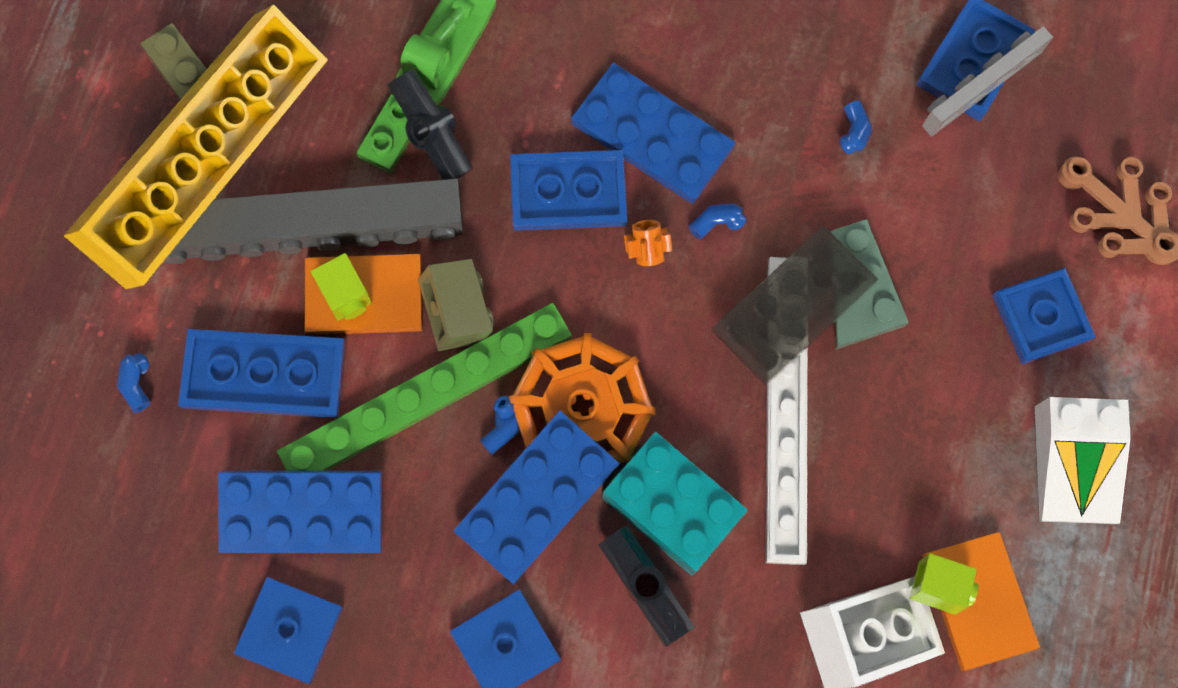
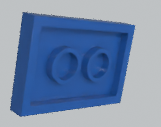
M968 0L916 85L938 98L942 95L949 98L957 92L955 87L971 73L977 77L985 71L983 66L994 55L1000 52L1005 56L1012 50L1010 46L1018 37L1027 31L1032 35L1036 30L984 0ZM1004 82L964 113L980 122Z
M623 150L510 154L513 231L627 226Z

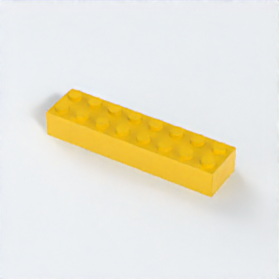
M274 4L254 14L63 236L125 289L144 286L328 59Z

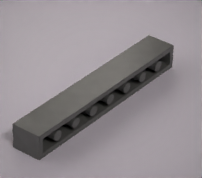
M458 179L214 199L163 262L167 264H181L186 262V258L201 257L207 261H217L224 259L225 255L240 254L243 257H259L265 251L277 250L283 254H296L301 252L302 248L317 247L323 251H332L339 249L340 245L356 244L358 247H374L380 241L392 240L397 244H410L416 242L417 238L432 237V239L437 241L451 240L455 238V235L463 234Z

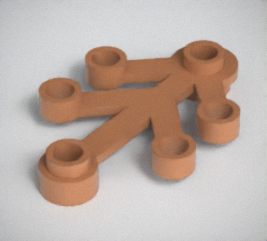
M1077 156L1070 157L1060 166L1058 179L1064 187L1072 190L1084 188L1111 212L1094 213L1086 207L1077 209L1069 219L1070 227L1074 231L1084 233L1089 229H1131L1141 238L1123 239L1118 233H1108L1098 243V250L1101 255L1106 258H1114L1118 254H1144L1150 262L1159 265H1168L1178 259V235L1169 229L1166 204L1172 197V190L1168 184L1156 182L1145 192L1146 202L1151 205V226L1141 215L1138 177L1143 173V165L1140 160L1128 157L1116 169V174L1121 180L1123 200L1092 174L1091 165L1086 159ZM1125 165L1131 166L1134 169V175L1126 172ZM1072 166L1080 168L1083 175L1076 174ZM1154 190H1158L1163 194V200L1155 197ZM1077 216H1084L1088 224L1082 225L1079 223ZM1107 240L1116 244L1115 251L1107 247ZM1159 241H1164L1169 250L1162 249Z

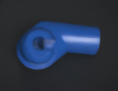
M858 100L844 107L851 127L848 131L849 134L841 136L839 142L846 154H853L856 150L862 151L872 134L870 121L861 101Z
M735 203L711 205L688 228L696 238L701 240L717 224H727L729 229L739 230L745 225L746 216L742 213L743 208Z
M136 353L133 356L128 354L120 361L117 388L133 413H139L151 404L139 385L140 374L146 373L149 368V361L142 353Z
M501 396L495 401V428L480 439V442L491 455L513 439L520 430L509 396Z

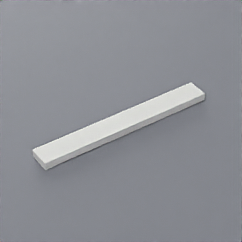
M770 257L768 260L765 563L807 564L808 259Z

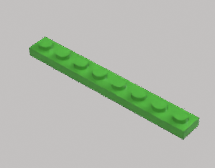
M551 303L279 449L277 453L287 471H329L530 362L533 357L531 352L537 347L541 350L572 339V334L554 303Z

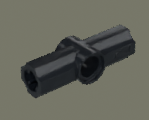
M415 69L407 71L387 84L408 119L405 130L409 141L419 149L425 148L443 180L458 179L474 169L454 136L456 123L453 114L446 107L435 104Z
M628 526L616 531L598 544L627 588L630 598L638 605L665 647L695 628L665 583L663 574L655 568ZM641 576L652 577L657 584L655 595L651 597L640 595L635 588L636 579Z

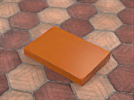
M420 254L348 256L372 303L367 305L366 311L358 317L350 320L343 318L339 321L336 320L310 272L337 257L305 258L306 335L423 331L422 292L418 282L419 277L422 275Z
M1000 532L922 555L924 558L929 553L977 569L974 582L978 583L979 588L973 605L971 607L968 606V608L956 615L941 610L961 671L1040 649Z

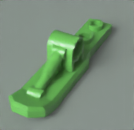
M441 0L420 36L414 34L408 40L401 56V68L396 74V78L407 71L415 69L435 104L441 103L485 30L496 7V0ZM393 94L389 97L357 151L359 159L389 174H392L410 143L405 130L408 119Z

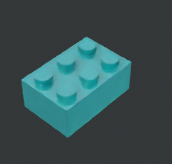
M657 432L642 446L603 491L602 499L691 576L698 571L748 511V509Z

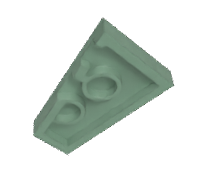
M867 219L832 230L829 234L834 294L832 304L833 317H835V350L905 327L909 323Z

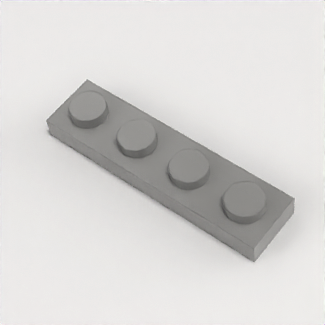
M1044 26L1032 35L1028 31L1023 33L1011 44L1010 48L1012 50L1003 56L999 52L987 61L983 66L984 72L977 77L973 73L965 77L955 87L957 92L951 97L947 98L945 95H942L927 108L930 114L922 125L931 137L1039 56L1053 36Z

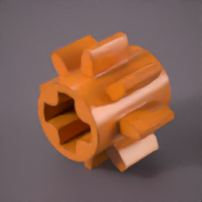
M656 220L636 222L632 225L633 234L624 235L628 257L630 259L636 258V263L640 266L658 265L665 260L664 252L673 251L671 233H668L667 227L661 228L660 222Z

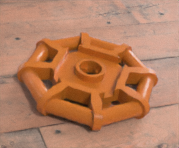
M583 333L582 337L541 350L537 347L532 351V359L514 394L509 396L525 447L527 448L538 436L529 407H541L547 424L561 411L595 442L606 439L612 449L607 452L619 463L625 462L628 464L633 458L632 454L651 416H655L656 407L651 405L638 366L640 360L635 355L631 357L593 338L592 333ZM580 354L581 364L559 371L554 364L555 361ZM593 354L618 368L612 375L606 372L603 373L590 365L591 356ZM544 370L552 379L543 397L531 395ZM625 376L634 403H623L617 381ZM577 395H583L585 400H592L593 406L588 409L589 415L582 416L579 411L573 412L571 405L576 403ZM622 413L633 415L634 417L621 441L613 434V431Z

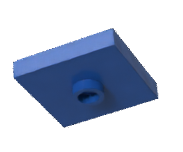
M1066 268L998 290L992 294L1022 365L1096 338Z
M267 577L234 654L311 684L343 607Z
M520 589L449 631L481 688H516L561 660Z

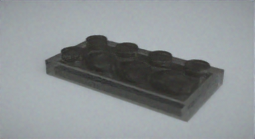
M822 226L713 326L712 332L767 386L877 283L878 278L830 231Z

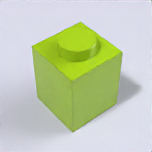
M346 253L310 271L337 321L343 318L350 320L358 317L366 311V306L372 303Z
M929 553L918 563L909 599L956 615L968 608V606L971 607L975 602L979 588L978 583L974 582L977 569Z

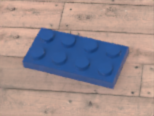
M614 62L571 118L573 126L611 151L623 150V157L626 161L691 204L696 202L736 144L735 141Z
M188 329L178 406L182 409L338 418L346 342L344 338Z
M559 411L454 529V532L514 584L620 463L563 412Z
M222 470L218 472L219 553H380L382 551V471Z

